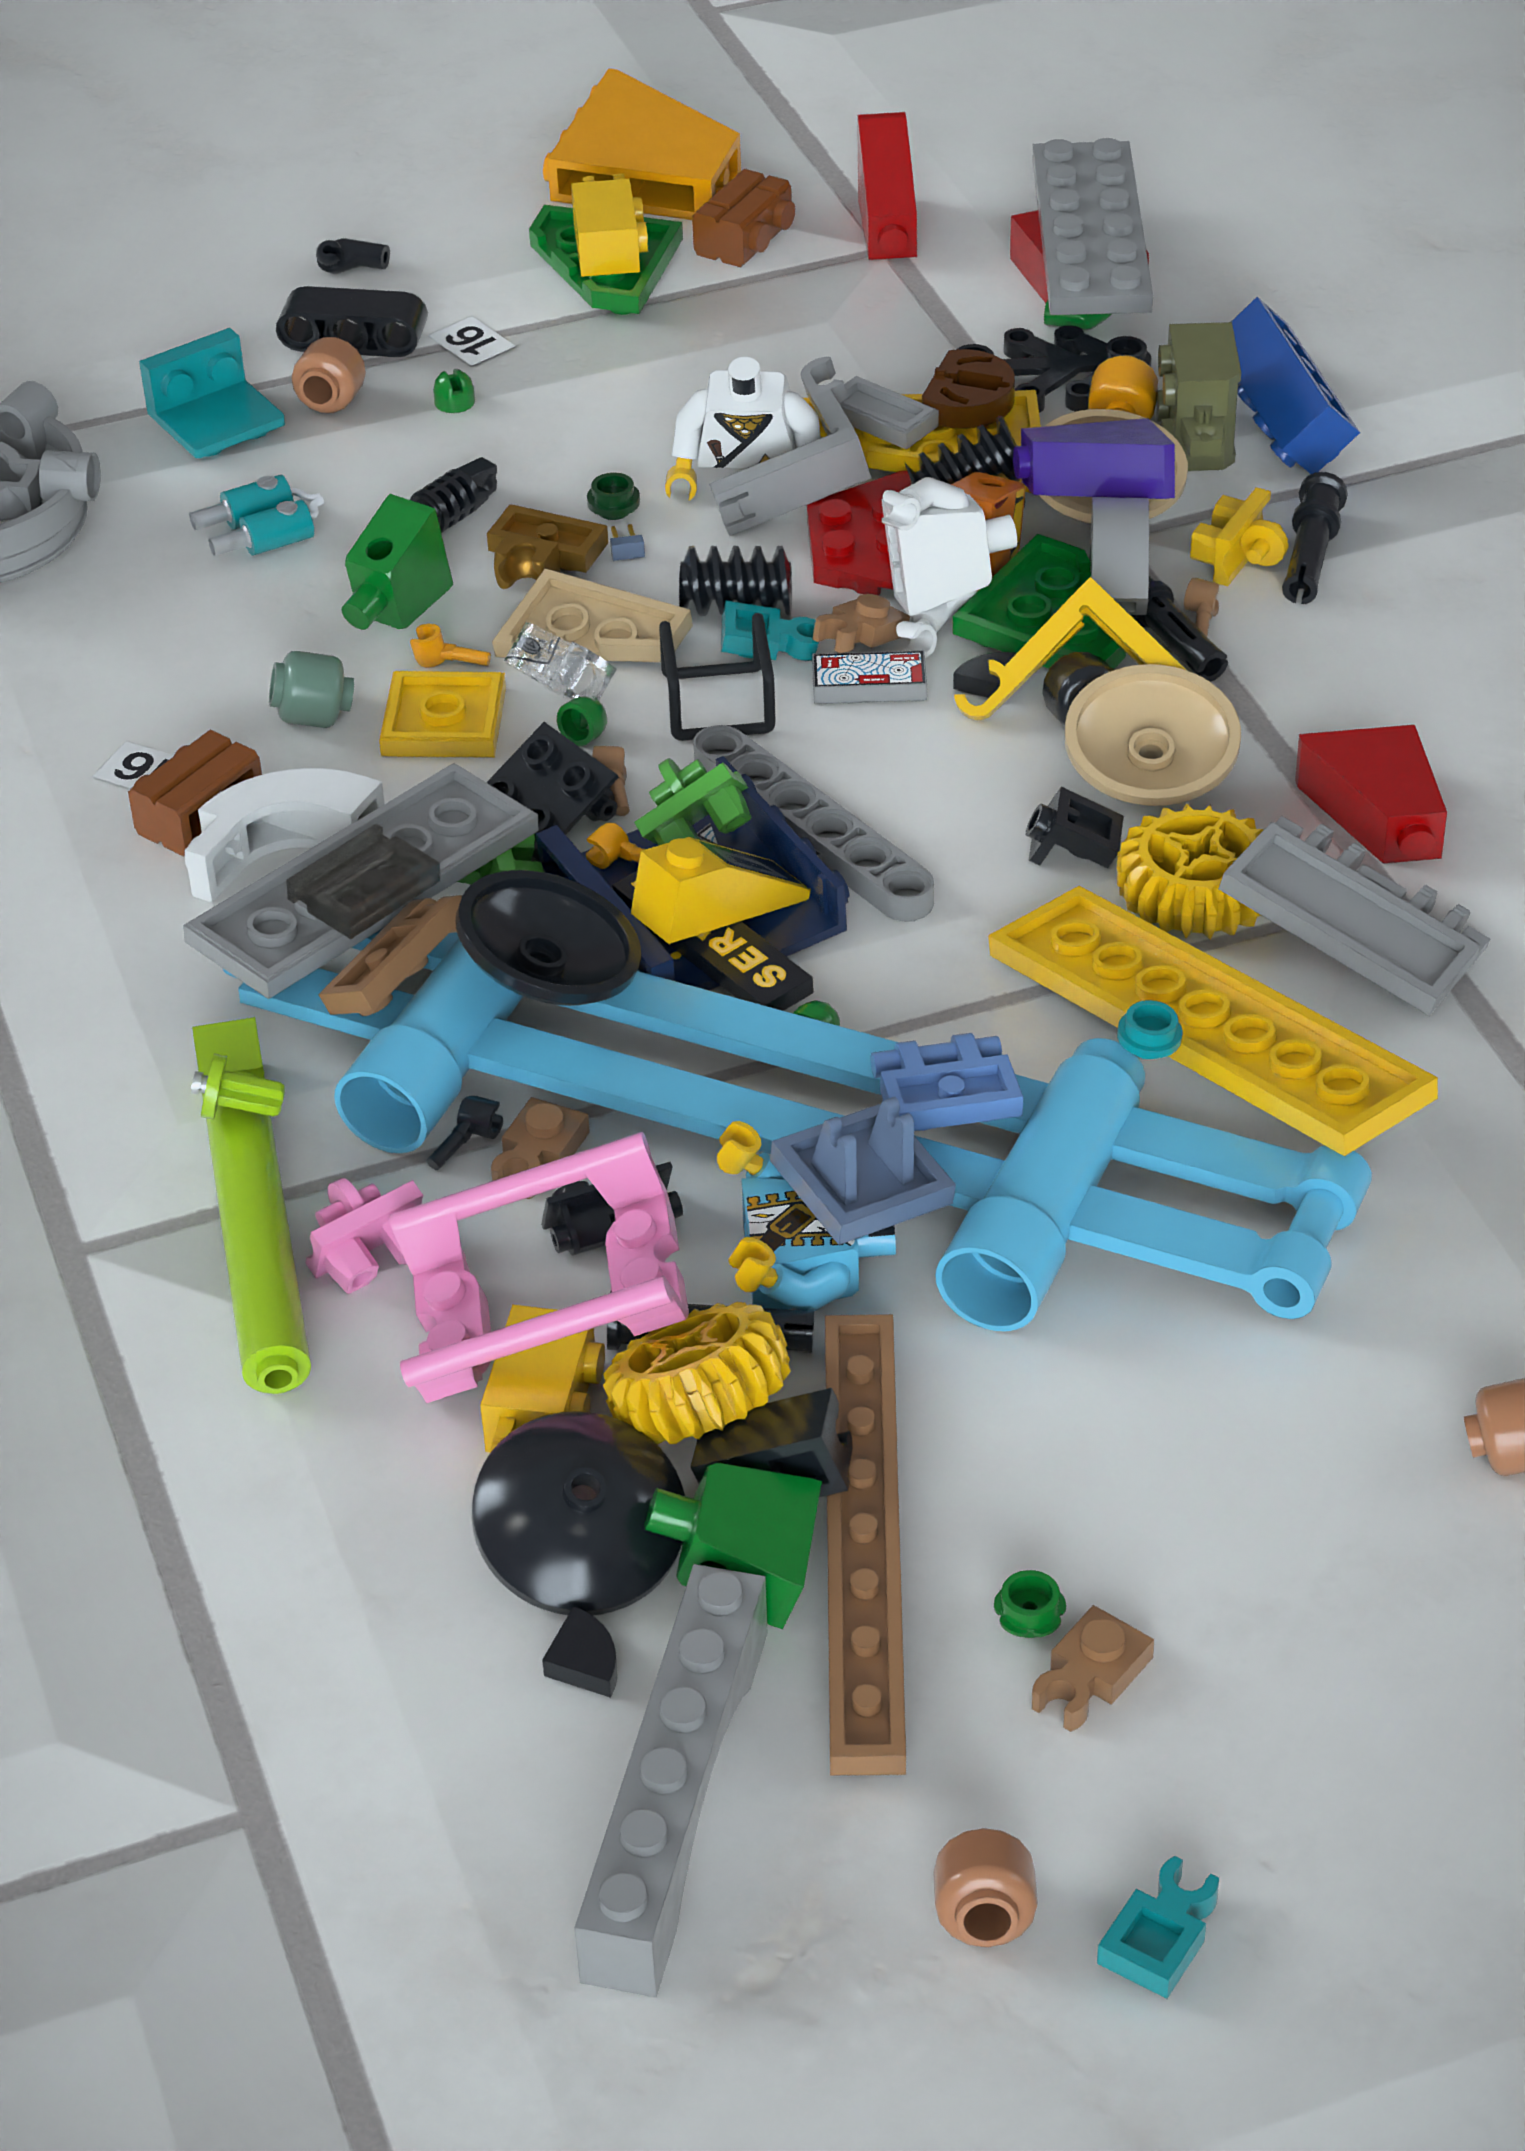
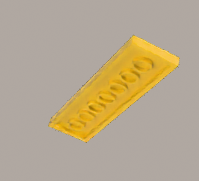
M1080 885L988 935L991 957L1117 1028L1120 1019L1127 1013L1129 1007L1137 1002L1152 1000L1170 1006L1178 1016V1022L1182 1027L1183 1034L1180 1047L1168 1057L1343 1156L1348 1155L1438 1099V1077Z

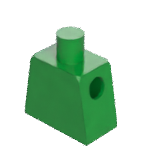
M389 494L346 556L345 567L353 594L342 606L341 611L344 618L352 626L361 630L368 629L374 621L396 629H405L453 586L435 508L393 494Z
M715 1463L707 1467L693 1499L656 1488L648 1509L644 1530L683 1541L676 1577L681 1585L685 1587L694 1564L765 1576L767 1624L783 1629L804 1588L822 1481Z

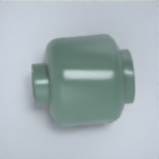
M291 651L286 655L283 663H274L270 680L269 706L277 708L278 715L282 721L290 724L330 728L336 722L340 711H350L354 694V678L344 677V667L338 657L303 651Z

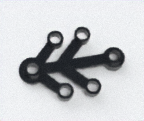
M1072 325L1061 326L1055 330L1054 344L1034 336L1033 332L1024 328L1010 329L1004 334V354L1011 359L1003 360L1011 366L1015 376L1040 375L1030 383H1023L1015 388V391L1036 390L1039 413L1045 408L1046 395L1081 372L1093 373L1083 380H1076L1067 384L1065 405L1074 412L1088 410L1092 376L1098 365L1108 358L1123 355L1133 356L1145 361L1151 367L1152 358L1147 351L1146 343L1132 336L1116 337L1106 343L1085 334L1081 328ZM968 344L957 348L978 350L994 355L990 348L979 344Z

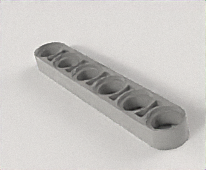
M715 725L704 728L695 735L693 739L694 761L699 759L707 772L716 767L717 758L724 756L740 774H747L749 777L759 776L768 778V780L753 783L757 792L770 806L776 805L778 808L786 804L806 806L797 810L779 809L792 830L800 838L806 837L813 847L822 853L824 864L830 870L840 872L850 889L883 914L894 920L906 922L924 918L932 911L934 906L933 876L918 862L741 731L731 726ZM713 750L732 751L731 753L722 755H714L707 753ZM823 832H837L843 834L842 836L837 838H823L816 836L817 834ZM863 860H873L882 864L874 867H862L854 863ZM900 889H912L921 893L915 896L895 895L893 892Z

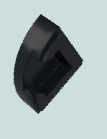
M988 653L966 661L953 673V689L989 698L1000 686L999 678L989 673V660L998 661L1005 666L1017 653Z
M573 1606L542 1659L544 1676L611 1698L617 1682L616 1650L612 1637L597 1618Z

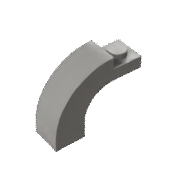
M1092 497L1090 535L1091 578L1129 615H1146L1149 588L1148 498Z

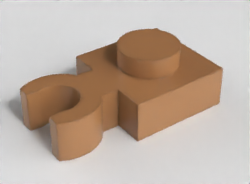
M863 594L855 600L834 606L832 614L818 616L812 640L819 642L825 639H835L834 651L838 653L852 651L855 643L858 642L874 648L902 638L898 637L896 627L902 621H909L910 616L890 606V602L884 597L874 594Z
M531 1097L502 1136L503 1153L499 1154L491 1164L492 1181L575 1154L590 1133L588 1114Z
M1092 1605L1051 1650L1050 1671L1040 1675L1033 1685L1032 1710L1040 1713L1050 1701L1055 1699L1066 1700L1069 1703L1064 1708L1063 1728L1070 1732L1078 1729L1085 1723L1088 1717L1089 1699L1093 1695L1112 1705L1153 1659L1154 1639Z

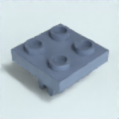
M896 1097L883 1100L881 1104L840 1118L834 1117L825 1120L823 1124L772 1141L771 1163L838 1245L953 1204L956 1184L914 1136V1120L912 1115L908 1113L899 1116L900 1105Z

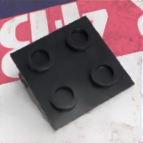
M543 722L487 781L489 785L538 814V831L536 833L557 825L566 835L584 815L592 821H608L613 818L618 808L610 787L619 776L546 722ZM534 833L535 840L532 858L539 862L536 833Z

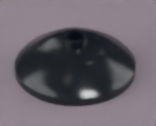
M529 870L502 871L484 876L467 888L456 912L455 922L458 937L477 966L503 987L536 1001L555 1005L575 1006L612 998L630 985L640 964V941L633 926L624 914L600 894L561 876Z
M580 1411L559 1412L536 1418L521 1425L502 1439L491 1451L479 1472L475 1484L471 1517L473 1532L478 1549L488 1568L517 1597L538 1608L557 1614L568 1615L574 1606L590 1613L592 1616L602 1615L625 1608L639 1601L652 1592L668 1575L679 1555L683 1541L644 1530V1525L656 1488L685 1496L678 1473L667 1455L651 1438L637 1431L630 1424L598 1413ZM579 1485H586L591 1487L597 1496L591 1500H581L573 1494L572 1489Z

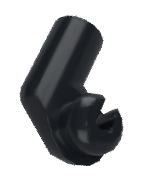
M341 238L335 241L325 240L321 242L316 249L318 266L323 271L331 274H338L359 266L386 269L390 260V248L385 244Z

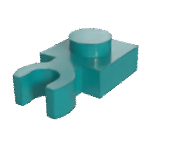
M725 601L722 615L721 652L737 654L744 658H753L752 617L755 613H760L764 618L771 660H776L778 651H782L795 659L812 661V654H816L819 642L812 640L815 619L796 617L791 620L780 619V609Z
M1176 1856L1168 1859L1161 1867L1158 1897L1154 1898L1135 1889L1098 1944L1097 1964L1168 1999L1205 1942L1206 1923L1201 1920L1208 1917L1214 1911L1219 1888V1877L1210 1874L1205 1879L1204 1885L1197 1890L1188 1891L1180 1888L1178 1885L1182 1877L1183 1860Z

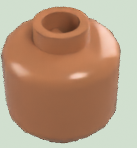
M323 337L312 342L294 365L291 377L293 390L299 400L312 410L320 413L340 411L347 407L363 386L366 374L364 360L358 350L347 341L336 337Z
M1525 1378L1485 1386L1476 1395L1477 1414L1464 1416L1472 1456L1475 1458L1487 1455L1491 1468L1501 1476L1524 1473Z
M982 1828L965 1831L945 1844L938 1853L933 1872L935 1907L939 1922L953 1938L967 1945L980 1947L1004 1945L1022 1936L1033 1923L1038 1904L1035 1868L1032 1856L1018 1838L1004 1831Z

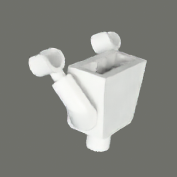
M925 477L901 490L899 493L893 490H886L883 493V499H881L884 515L882 523L885 524L894 597L909 616L915 615L913 622L902 621L898 623L896 632L898 637L911 639L910 644L903 651L924 650L925 658L933 653L937 643L936 633L977 593V590L991 583L992 572L989 554L1017 547L1016 528L1010 515L985 520L983 509L963 489L931 477Z

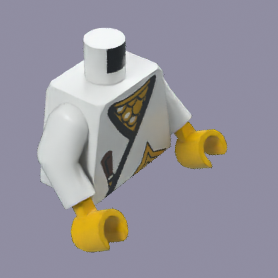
M738 357L729 364L728 370H715L710 373L708 388L697 390L678 412L672 456L677 457L676 465L671 467L666 475L665 492L669 498L671 496L672 482L680 478L686 479L690 483L688 501L695 496L697 491V475L694 469L691 468L692 459H698V467L746 469L820 439L819 417L817 413L798 393L790 390L787 377L783 373L760 371L759 363L751 357Z

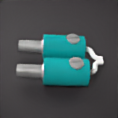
M282 474L274 477L263 476L257 482L221 492L220 504L190 512L189 517L194 530L227 521L232 530H235L208 539L210 550L214 556L246 547L248 552L254 556L313 538L315 534L313 520L318 516L319 511L317 507L324 504V499L320 493L307 494L301 489H290L288 481ZM293 496H297L301 500L294 501ZM304 501L311 502L309 506L310 511Z

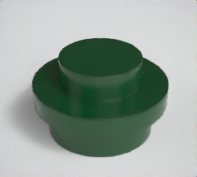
M605 473L596 477L592 481L591 489L587 493V506L590 511L607 520L623 519L628 514L634 512L640 505L639 490L634 486L632 478L622 473Z

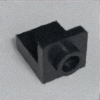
M1061 786L1048 806L1042 803L1037 806L1028 822L1026 836L1032 838L1029 861L1040 866L1056 844L1067 849L1076 857L1089 859L1109 868L1120 851L1124 816Z

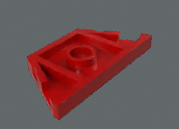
M907 470L875 479L807 504V526L814 583L837 589L848 588L859 594H874L878 596L881 593V588L893 590L885 524L882 523L884 515L881 499H883V493L886 490H893L899 493L911 485V479Z

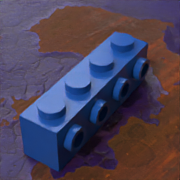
M1256 297L1231 321L1241 368L1238 396L1250 409L1257 412L1252 418L1269 438L1275 439L1270 444V447L1282 462L1290 468L1298 463L1310 474L1319 472L1327 463L1334 460L1341 450L1360 434V431L1289 324L1260 298Z

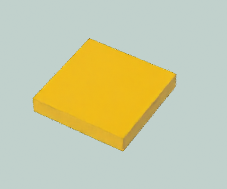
M450 671L393 672L379 739L381 756L495 758L506 692L505 673Z

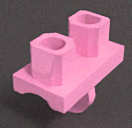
M340 1178L330 1183L328 1186V1197L331 1205L315 1213L320 1228L310 1233L313 1255L306 1258V1265L315 1278L329 1273L347 1294H350L368 1285L377 1277L379 1265L369 1252L385 1243L399 1265L407 1264L391 1230L389 1215L421 1205L423 1194L413 1180L382 1196L374 1184H370L357 1191L346 1178Z

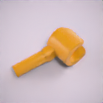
M436 624L419 625L416 628L418 639L410 640L415 660L420 666L425 668L435 667L445 660H458L483 666H489L491 653L444 643L441 629Z
M611 822L600 826L586 839L588 843L594 845L586 852V859L600 869L607 868L618 857L639 863L641 851L646 850L629 842L625 831L619 825Z

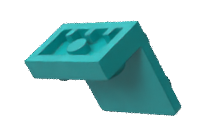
M230 327L139 361L147 414L195 458L217 455L225 448L249 439L261 438L269 431L285 425L284 414L246 381L240 336Z

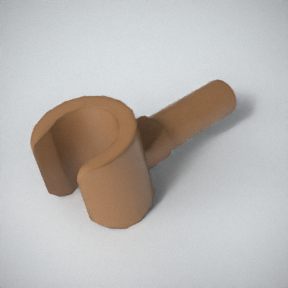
M1192 578L1185 592L1184 609L1196 612L1195 624L1207 636L1211 617H1215L1219 611V602L1216 599L1219 592V584L1199 578Z
M594 746L592 757L619 776L610 789L618 805L616 814L618 816H625L630 812L624 786L627 777L624 765V748L619 746Z

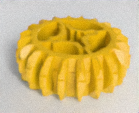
M1186 803L1183 810L1178 812L1163 807L1159 818L1150 815L1143 816L1140 826L1129 828L1127 838L1124 842H1121V851L1117 855V886L1119 887V895L1124 897L1126 901L1127 911L1139 913L1140 918L1150 924L1158 922L1160 929L1165 932L1173 929L1182 931L1185 939L1191 933H1203L1211 940L1216 931H1223L1234 936L1238 925L1254 927L1257 916L1262 915L1220 891L1218 888L1224 872L1259 836L1263 829H1256L1254 818L1238 820L1234 809L1220 813L1213 811L1211 804L1205 810H1193Z
M734 1302L726 1307L724 1304L716 1303L706 1310L699 1311L694 1309L688 1314L686 1320L650 1331L640 1339L631 1340L627 1345V1350L615 1355L611 1360L612 1364L603 1373L605 1379L603 1387L608 1396L606 1403L613 1418L630 1424L637 1431L651 1438L657 1445L664 1441H667L669 1444H677L684 1438L692 1436L700 1439L704 1433L714 1429L723 1431L726 1424L736 1419H745L747 1412L751 1409L764 1406L769 1401L768 1396L778 1393L784 1386L783 1381L791 1372L789 1367L790 1359L786 1350V1340L780 1326L775 1325L771 1313L765 1312L761 1305H747L745 1302Z

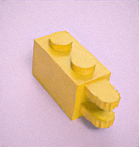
M624 173L613 174V180L595 181L594 176H584L583 182L571 183L574 230L581 277L640 272L639 253L648 252L646 222H644L642 197L632 196L630 178L625 179Z
M512 1304L505 1327L556 1311L557 1309ZM594 1328L494 1360L480 1404L485 1452L491 1453L509 1433L536 1418L559 1412H590L591 1400L590 1394L587 1391L590 1383L599 1384L601 1382L605 1364L604 1343L595 1342Z

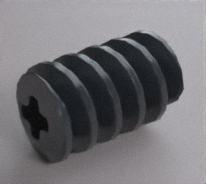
M1003 416L996 417L997 434L992 435L981 424L976 426L978 443L973 445L963 434L957 435V453L954 454L944 443H940L937 445L938 462L934 463L924 452L918 454L919 471L914 472L905 463L912 483L914 484L925 477H931L951 485L974 472L1000 477V474L1003 473L1009 480L1019 482L1020 479L1016 478L1013 466V450L1017 445Z
M689 546L684 561L680 563L679 607L688 609L690 601L693 600L697 613L700 616H706L712 600H715L721 615H723L725 601L734 602V600H737L738 603L755 605L756 600H759L761 606L776 608L777 602L782 601L786 615L791 616V562L788 561L783 546H777L771 562L766 561L761 546L754 547L749 562H744L739 546L732 547L727 562H722L717 546L710 547L706 561H700L695 546Z

